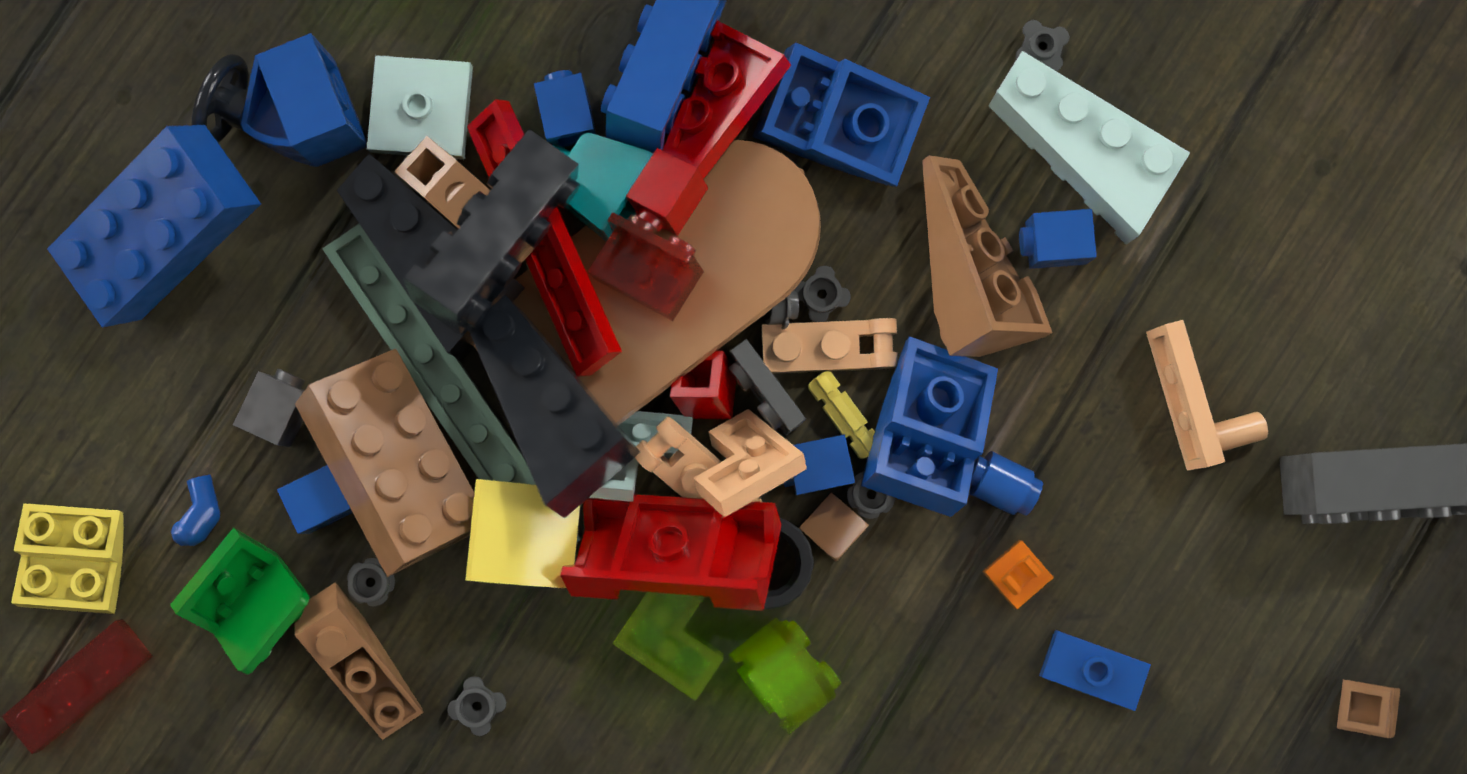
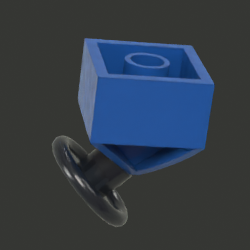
M311 33L255 55L250 82L248 66L242 57L235 54L222 57L206 75L195 99L191 125H206L207 127V117L214 113L216 125L210 132L218 143L235 127L246 132L262 145L278 154L313 167L321 166L367 147L365 134L336 61Z

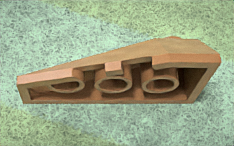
M927 156L922 160L933 304L934 313L940 327V336L947 347L949 355L981 357L1052 334L1035 286L1029 276L1020 279L1007 257V254L1011 253L1013 249L1006 237L1000 240L985 220L988 216L989 208L961 161Z

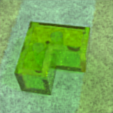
M647 592L612 644L696 701L724 660L725 655L685 627L705 596Z

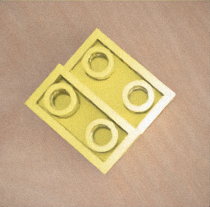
M476 479L466 580L566 588L560 573L563 566L575 563L580 506L564 519L545 506L536 485Z
M24 503L14 551L20 554L21 558L11 603L18 607L115 614L123 556V512L118 510Z

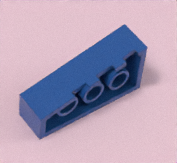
M656 0L654 6L645 5L637 26V32L641 33L636 46L627 45L619 66V72L623 74L618 86L610 84L602 101L601 112L606 114V138L642 148L652 153L657 148L663 150L665 134H670L685 99V95L681 94V91L683 89L691 92L697 78L695 72L702 57L698 52L699 50L707 52L712 40L711 33L717 20L719 21L727 0Z

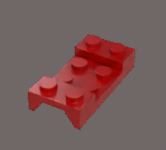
M634 494L633 502L588 498L583 502L585 531L576 562L573 565L563 566L560 573L570 596L618 600L620 590L708 596L711 598L713 606L717 608L764 611L782 527L775 503L751 501L742 508L723 517L702 498Z

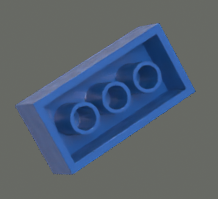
M206 125L166 126L47 250L102 328L142 320L248 218L261 203Z

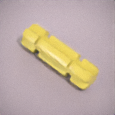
M825 371L808 384V389L817 401L822 399L826 404L822 408L842 435L845 434L846 438L850 437L852 443L849 445L857 457L860 459L867 458L875 431L872 428L869 431L864 426L867 420L845 391L840 393L837 389L840 383L832 372Z

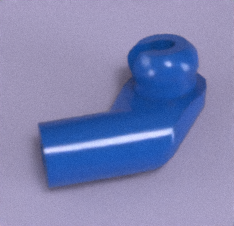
M211 475L187 480L192 506L180 521L173 525L171 530L173 540L180 546H195L203 542L220 519V509Z

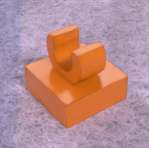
M1018 540L982 571L1014 609H1019L1054 578L1022 540Z

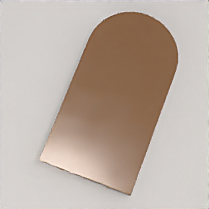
M733 140L704 178L708 190L678 236L663 228L659 233L653 232L635 220L617 249L608 244L587 226L571 237L622 350L620 354L591 376H581L578 378L618 426L665 391L673 382L686 375L707 357L784 300L807 274L819 245L821 231L820 211L814 191L805 176L804 170L798 168L784 154L763 144L752 141ZM528 269L515 279L525 289L513 303L527 315L575 373L530 269Z

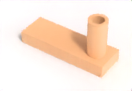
M1183 320L1168 323L1146 332L1187 471L1224 463L1223 451L1267 438L1268 426L1265 418L1259 412H1253L1217 423L1213 422Z

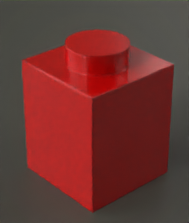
M657 148L627 193L626 198L637 212L634 218L640 224L656 233H659L663 228L678 236L705 195L708 186L698 168Z
M715 351L686 375L671 384L670 397L684 417H693V419H732L736 381L728 369L731 363L724 351Z

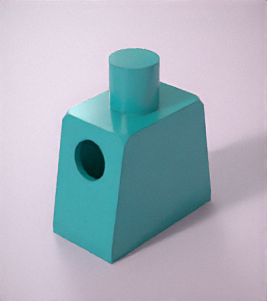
M589 132L581 135L571 151L558 144H552L579 164L576 181L580 184V188L565 209L608 244L617 249L636 220L634 216L637 212L626 198V195L653 153Z

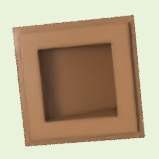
M831 492L799 529L828 556L837 561L869 525Z
M1343 679L1337 729L1393 738L1396 730L1400 688Z

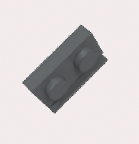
M744 340L730 351L728 360L731 365L728 369L732 377L744 391L748 389L752 391L761 403L757 409L768 425L774 430L779 428L785 436L798 428L806 420L805 416L748 340Z

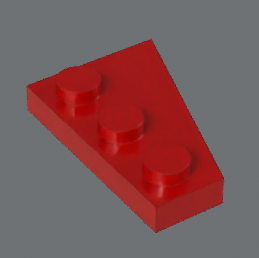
M718 20L711 33L715 41L708 58L701 57L695 73L699 79L691 97L683 100L663 148V151L698 168L703 179L791 66L784 54Z

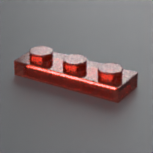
M123 619L115 620L1 717L31 754L40 752L151 659L153 655Z

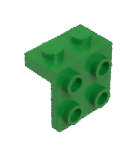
M233 528L170 606L176 615L214 634L235 668L248 675L270 655L273 646L291 624L301 617L309 602V594L277 552Z

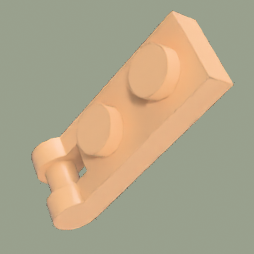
M878 318L854 321L789 323L786 329H782V324H762L763 362L772 374L896 368L899 359L898 352H893V335L897 334V319ZM873 336L874 353L860 354L859 337Z
M667 416L656 426L658 432L648 442L642 440L636 446L640 453L635 459L647 471L655 473L680 496L704 499L697 493L694 477L722 461L675 420ZM671 447L678 448L669 459L663 456ZM758 497L752 502H762L761 497Z

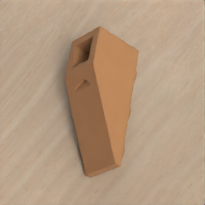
M428 136L421 141L394 171L424 201L457 229L460 228L457 225V221L462 208L470 198L479 191L485 195L490 192L483 183ZM528 244L517 260L522 263L535 248Z
M335 582L310 598L303 614L295 622V636L382 740L421 715L423 709L363 615Z

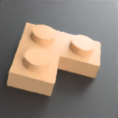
M747 409L708 431L712 447L722 454L726 460L694 477L697 493L723 517H726L806 470L807 467L804 453Z

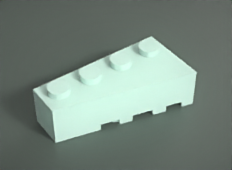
M1024 51L1020 53L988 105L1031 149H1035L1051 165L1050 169L1062 181L1066 180L1085 199L1084 203L1097 216L1100 214L1116 230L1114 233L1126 245L1141 234L1190 154L1187 150Z

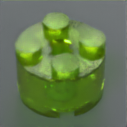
M774 618L730 652L728 658L731 662L737 664L740 661L743 662L744 665L738 668L737 672L769 714L775 711L781 720L786 718L778 725L790 735L836 698L834 690L842 683L824 660L819 663L807 652L806 648L811 645V642L794 620L788 622L785 619L781 622Z

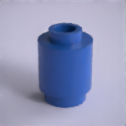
M990 451L985 458L979 456L975 460L970 495L1011 515L1018 512L1027 516L1032 511L1043 487V481L1034 477V471L993 451Z

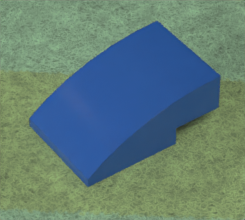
M794 43L785 49L784 55L791 66L767 96L752 137L822 165L896 187L930 97L847 59L838 62L798 43Z
M909 337L904 344L880 412L861 486L952 517L963 508L968 500L974 462L983 454L998 368L965 356H950L946 349Z

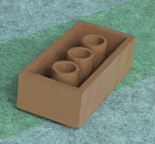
M396 348L307 386L295 405L387 577L470 536L474 491Z

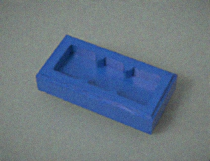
M1055 630L1039 676L1136 711L1151 664Z

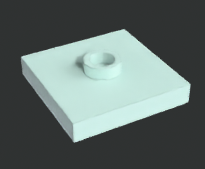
M375 55L367 150L370 153L410 155L421 141L428 136L454 159L465 160L473 71L472 64L470 62Z

